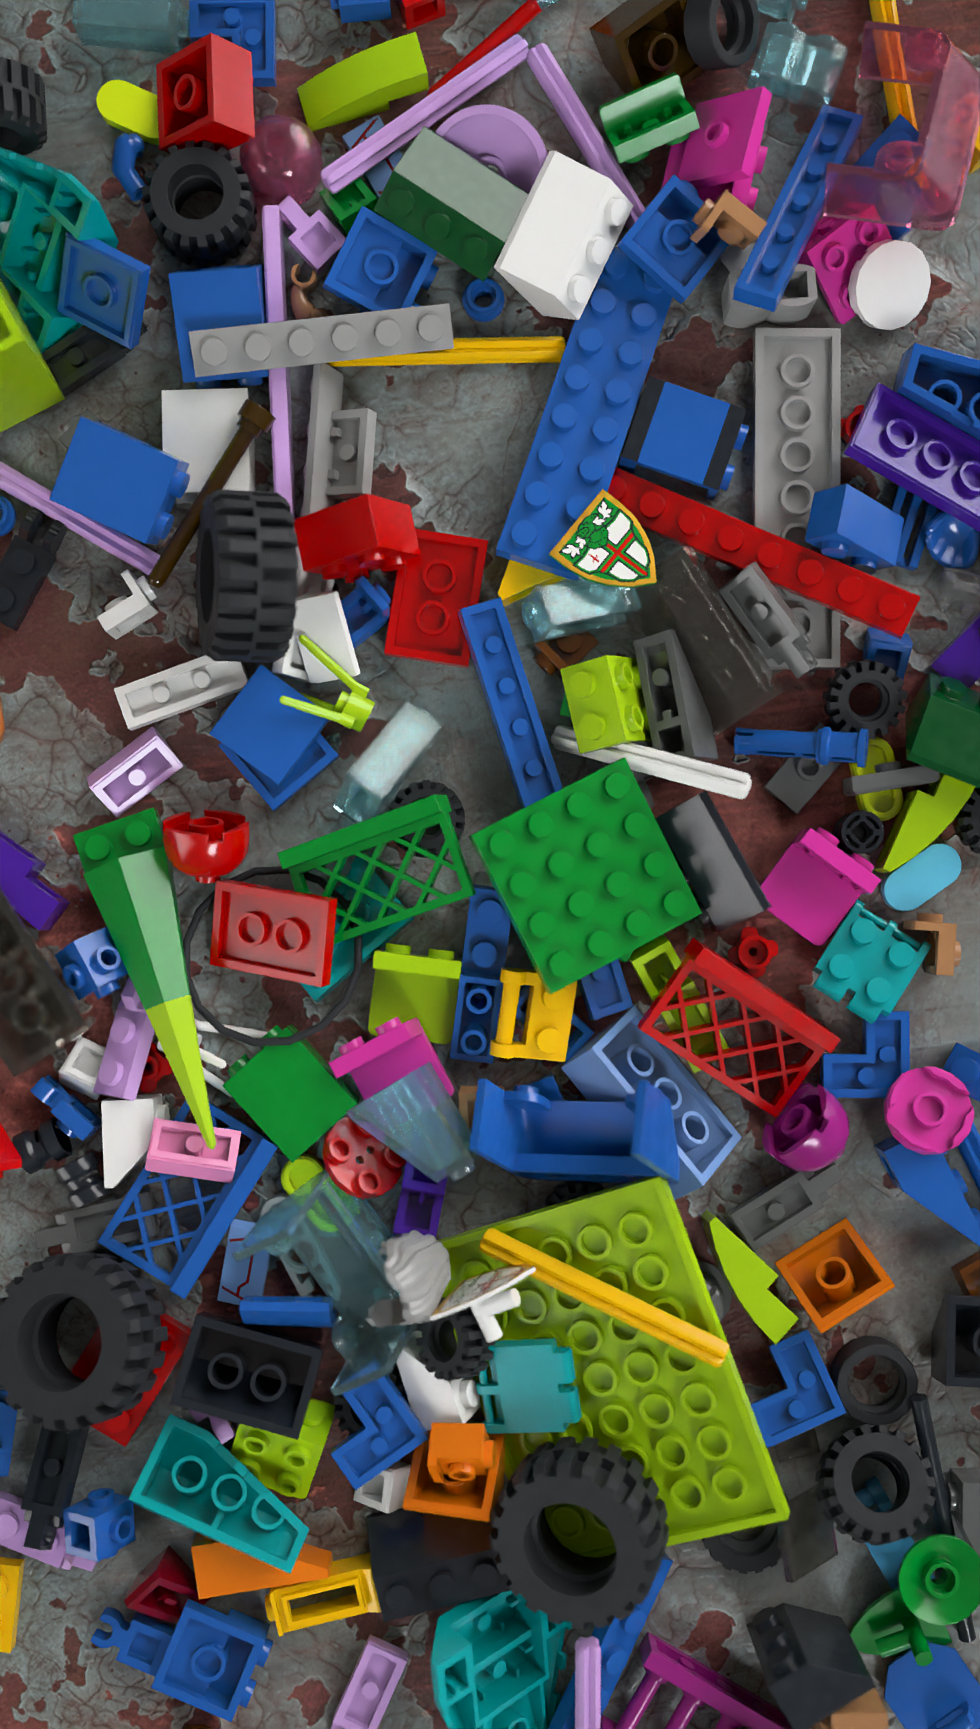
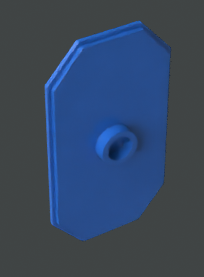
M927 1641L933 1656V1661L929 1665L919 1666L914 1659L911 1649L888 1664L884 1699L905 1729H980V1685L955 1648Z

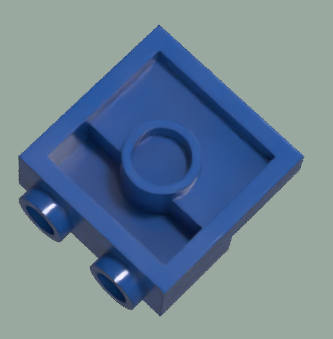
M673 174L616 246L681 304L687 299L729 244L721 239L718 235V229L714 226L697 243L690 239L691 234L698 226L692 219L704 202L699 198L698 191L692 184L685 180H680Z
M362 206L322 288L359 308V313L417 307L420 305L415 303L414 299L420 287L428 291L439 269L438 266L432 264L437 251L405 230Z
M188 1599L151 1688L232 1722L238 1705L246 1708L257 1682L250 1678L255 1665L264 1667L271 1650L273 1640L266 1638L270 1624L232 1608L229 1614L226 1615Z

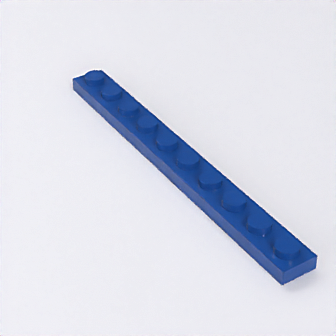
M501 597L462 608L457 613L522 809L562 789V785ZM618 959L577 980L590 1020L595 1021L634 1007Z

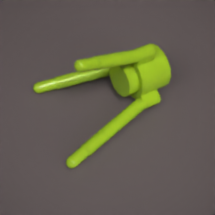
M303 634L298 637L299 642L352 691L349 694L342 690L335 705L301 692L299 693L315 705L287 696H281L279 702L360 732L375 704L374 701L366 698L370 689L355 681L308 637Z

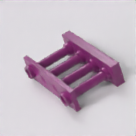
M648 1631L639 1645L642 1664L646 1674L618 1723L604 1715L600 1719V1729H635L660 1684H666L669 1681L681 1688L684 1695L664 1729H685L699 1705L704 1706L705 1703L717 1709L721 1715L714 1729H736V1727L742 1728L743 1725L749 1729H793L781 1709Z

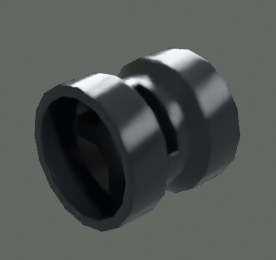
M862 810L848 813L838 818L833 826L832 835L840 841L837 847L844 853L850 855L852 853L863 854L878 848L883 841L884 828L879 817L872 812Z
M52 1117L40 1123L39 1128L35 1131L25 1130L13 1136L12 1143L21 1156L22 1168L27 1173L33 1174L45 1168L46 1163L52 1159L60 1161L72 1155L73 1150L70 1138L57 1126L56 1121L58 1118Z
M94 1151L54 1170L59 1183L65 1184L69 1191L67 1200L72 1210L112 1190V1188H104V1177L100 1175L97 1169L99 1161ZM85 1175L86 1178L79 1181L78 1178Z

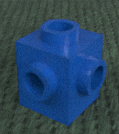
M107 926L72 941L54 955L62 969L65 983L74 991L78 1000L93 993L99 1000L121 988L118 980L128 974Z
M111 1488L95 1489L88 1493L87 1498L63 1510L67 1554L99 1562L102 1559L115 1556L119 1549L136 1540L133 1503L129 1500V1496L114 1493V1490Z

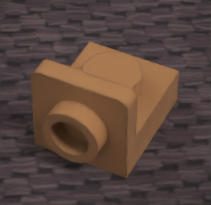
M725 190L714 202L707 198L692 219L698 226L691 234L690 239L697 243L714 226L718 229V235L729 245L739 246L744 250L759 237L767 222Z

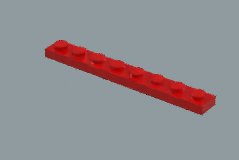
M615 468L607 493L622 503L636 517L644 530L740 571L750 564L757 562L773 585L896 638H902L921 596Z

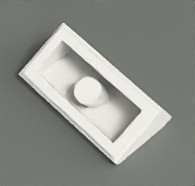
M338 591L313 592L296 598L297 609L293 628L309 682L322 683L339 678L299 642L298 637L302 634L322 649L351 677L361 674Z

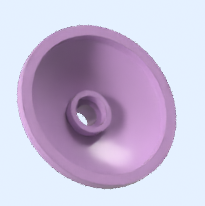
M482 104L464 108L450 116L436 130L437 134L486 166L494 165L501 176L527 193H530L548 155L540 135L530 122L517 112L499 105Z

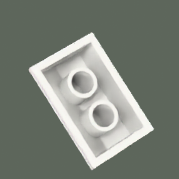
M549 151L494 268L542 316L579 320L633 208V204L608 177L557 151Z

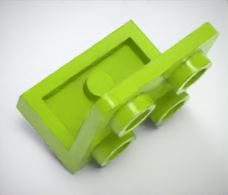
M604 655L560 669L579 754H587L623 743L652 742L636 658Z
M386 943L385 950H376L374 952L372 968L375 969L368 1022L369 1032L372 1035L378 1036L375 1028L395 1017H399L401 1023L417 1017L430 1043H450L453 1036L462 960L454 959L455 951L429 948L428 956L411 954L412 946Z
M311 1397L298 1440L239 1424L231 1454L266 1488L275 1490L284 1496L304 1499L309 1492L334 1418L335 1405Z

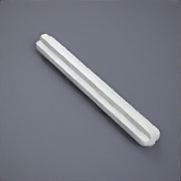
M565 725L556 726L551 736V743L557 750L609 764L625 757L631 770L738 799L747 797L752 784L748 773L634 743H623L591 753L579 754L574 728Z

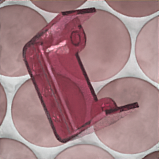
M865 21L859 78L931 87L918 142L900 140L884 145L876 156L874 168L828 163L823 216L929 231L945 230L952 226L958 218L980 128V73L941 30Z

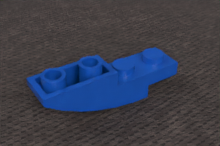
M473 884L476 895L471 896L469 902L450 1058L493 1064V1056L489 1054L491 1040L496 1039L503 983L500 982L501 968L505 967L511 920L494 887Z

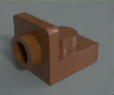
M569 612L543 638L539 637L533 643V650L537 653L533 660L548 676L556 673L562 679L560 669L569 667L572 664H579L599 644V641Z

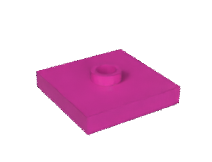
M764 86L697 103L695 112L700 128L690 132L678 178L689 182L696 189L751 178L772 93Z

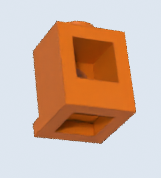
M432 1422L427 1468L435 1483H443L444 1474H448L449 1477L456 1480L467 1481L474 1479L475 1475H488V1468H495L496 1442L495 1440H490L484 1424Z

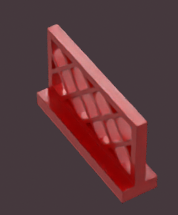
M693 937L684 949V952L687 954L637 1024V1027L776 1118L823 1052L826 1050L832 1053L841 1039L827 1026ZM691 970L704 978L706 994L683 998L681 984ZM712 984L720 988L721 991L713 992ZM675 994L676 1000L670 1001ZM730 997L738 1000L740 1016L718 1021L715 1000ZM707 1002L711 1023L688 1027L685 1007ZM746 1006L756 1013L747 1015ZM678 1009L681 1029L663 1033L652 1026L663 1011ZM762 1020L771 1022L774 1039L752 1043L749 1023ZM741 1025L744 1045L722 1050L719 1030ZM780 1029L789 1035L781 1037ZM712 1031L715 1051L699 1055L692 1052L689 1036ZM683 1038L684 1046L674 1039ZM801 1042L810 1048L800 1062L785 1065L784 1045ZM775 1048L778 1067L756 1072L753 1052ZM746 1054L749 1073L733 1077L727 1075L724 1058ZM717 1060V1067L709 1062ZM779 1076L781 1089L770 1103L760 1096L758 1080ZM750 1082L751 1090L743 1084Z

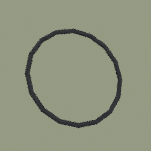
M282 866L254 867L228 880L243 882L256 875L290 873L288 869H282ZM309 872L303 873L305 880L316 883L325 890L328 882L323 877ZM333 889L331 897L336 898L342 908L348 910L349 902L336 889ZM214 890L196 908L183 939L190 995L195 1010L220 1034L251 1046L291 1045L324 1030L350 1002L362 971V935L354 937V970L344 995L318 1024L289 1037L253 1038L229 1029L220 1023L202 1005L190 976L191 941L203 912L214 902ZM352 921L350 923L351 929L359 926Z

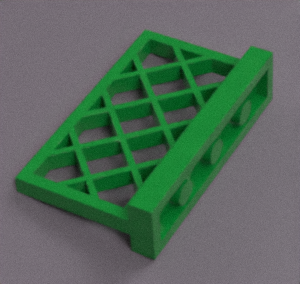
M447 795L429 796L277 853L282 869L289 870L296 892L316 895L308 890L303 873L314 869L330 876L322 894L324 897L331 896L338 880L357 890L348 910L337 906L336 913L343 916L344 919L338 933L334 935V944L476 895L449 815L452 809ZM440 824L445 837V843L439 855L419 846L425 830ZM415 833L412 842L403 838ZM396 841L408 847V851L399 869L379 860L388 842ZM376 847L372 856L364 852ZM415 852L436 861L426 883L406 873ZM448 852H450L453 862L446 859ZM353 855L369 862L360 883L341 874L347 858ZM337 861L334 870L325 866ZM442 865L456 871L462 890L446 894L433 887ZM376 866L396 875L387 897L367 887ZM403 880L423 889L416 906L412 908H407L393 901ZM430 893L439 897L437 899L426 902ZM364 894L383 903L375 921L368 922L355 915ZM390 907L399 911L387 916ZM351 921L360 925L348 930Z

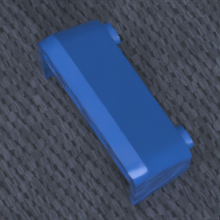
M478 1079L469 1149L508 1172L526 1179L625 1184L644 1177L662 1176L667 1179L669 1185L679 1183L680 1161L671 1101L662 1093L661 1089L655 1088L647 1080H638V1087L635 1088V1093L627 1094L625 1102L550 1101L544 1096L539 1095V1089L533 1086L515 1085L513 1086V1091H504L487 1079Z

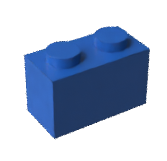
M843 484L814 493L805 541L821 549V553L824 556L838 559L850 567L871 575L876 573V570L896 566L904 518L849 484Z

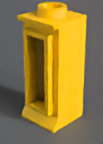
M370 1553L333 1561L329 1578L271 1587L270 1592L265 1595V1608L268 1620L276 1622L279 1637L283 1636L285 1632L368 1612H381L373 1580ZM355 1584L356 1594L294 1609L290 1608L289 1600Z

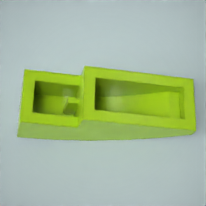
M416 32L388 40L338 62L298 87L297 91L308 130L312 132L389 110L388 101L429 90L428 72Z
M939 772L940 779L930 783L926 793L920 790L908 792L873 870L879 873L891 872L914 858L931 844L955 819L970 798L975 786Z
M664 934L635 949L629 958L631 966L652 1003L681 964L672 944ZM687 976L681 984L683 998L700 995L693 980ZM675 994L670 1001L676 1000ZM705 1003L685 1007L688 1027L711 1023L709 1010ZM678 1009L663 1011L660 1014L668 1031L681 1029ZM719 1030L722 1050L729 1047ZM712 1031L689 1036L691 1050L695 1054L699 1055L715 1051ZM683 1038L674 1039L684 1046ZM687 1061L694 1074L701 1070Z
M706 1210L701 1215L712 1255L723 1279L746 1314L776 1345L799 1319L767 1289L779 1275L719 1219Z

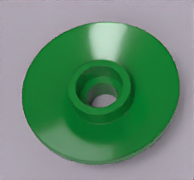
M935 1534L917 1541L903 1556L898 1570V1588L905 1605L916 1617L933 1625H952L966 1619L980 1604L979 1555L964 1540L952 1535ZM940 1567L943 1568L942 1575L939 1578H930L934 1570Z

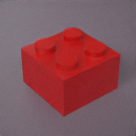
M209 33L156 64L159 150L169 153L168 148L175 144L178 150L186 148L185 141L194 140L197 147H202L203 141L213 143L216 152L221 146L229 151L255 138L251 51L213 33Z
M364 494L294 519V529L304 572L321 574L322 579L325 580L344 578L345 583H356L355 580L363 575L366 579H369V572L378 569L386 572L404 568L406 560L421 555L410 505L371 494Z

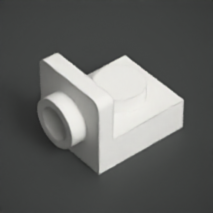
M128 569L122 572L121 576L133 595L128 598L127 596H121L112 600L105 606L106 612L97 617L104 630L116 640L159 613L152 602L158 596L148 583V580L144 575L137 579Z

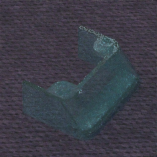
M325 1169L261 1216L232 1256L238 1262L263 1249L271 1255L282 1256L293 1248L328 1297H334L333 1305L338 1310L339 1315L333 1324L332 1342L336 1350L347 1361L330 1389L335 1396H338L390 1374L417 1323L379 1328L372 1326L366 1320L369 1317L368 1308L381 1299H397L399 1296V1291L392 1287L385 1275L384 1264L388 1256L385 1254L380 1255L379 1253L381 1249L380 1243L394 1237L367 1199L357 1198L345 1193L334 1184Z

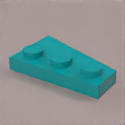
M356 856L351 864L352 868L346 877L360 883L368 866L367 861ZM374 871L367 887L387 897L390 888ZM344 883L336 889L351 904L357 890ZM364 894L355 915L368 922L375 921L383 903ZM395 896L393 901L403 905L402 902ZM390 907L387 916L399 911ZM337 913L334 935L338 933L344 919L343 916ZM411 917L362 934V964L415 918ZM354 938L333 945L330 985L318 987L300 983L314 1001L320 1002L352 974L354 970Z

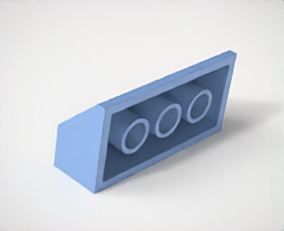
M634 1005V1007L629 1008L582 1046L561 1069L587 1101L625 1102L627 1094L635 1093V1088L638 1087V1080H647L655 1088L661 1089L662 1093L670 1099L680 1161L679 1183L669 1185L673 1198L676 1200L704 1186L742 1137L672 1050L637 1027L643 1015Z

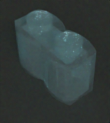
M768 22L747 86L751 89L764 86L772 93V97L786 98L798 106L820 111L823 104L830 105L848 49L830 35L808 36L791 22Z

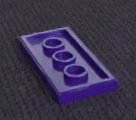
M878 382L869 394L844 454L980 532V441Z

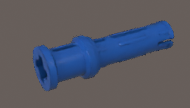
M737 727L734 736L735 755L816 759V763H820V765H828L830 761L856 763L857 767L865 768L868 756L869 732L868 729H860L858 733L832 731L831 727L819 728L818 732L759 730Z

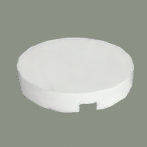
M887 239L874 243L866 250L868 252L863 258L857 260L851 271L848 285L850 306L867 326L894 330L907 325L921 311L927 300L931 284L930 268L923 252L911 242Z

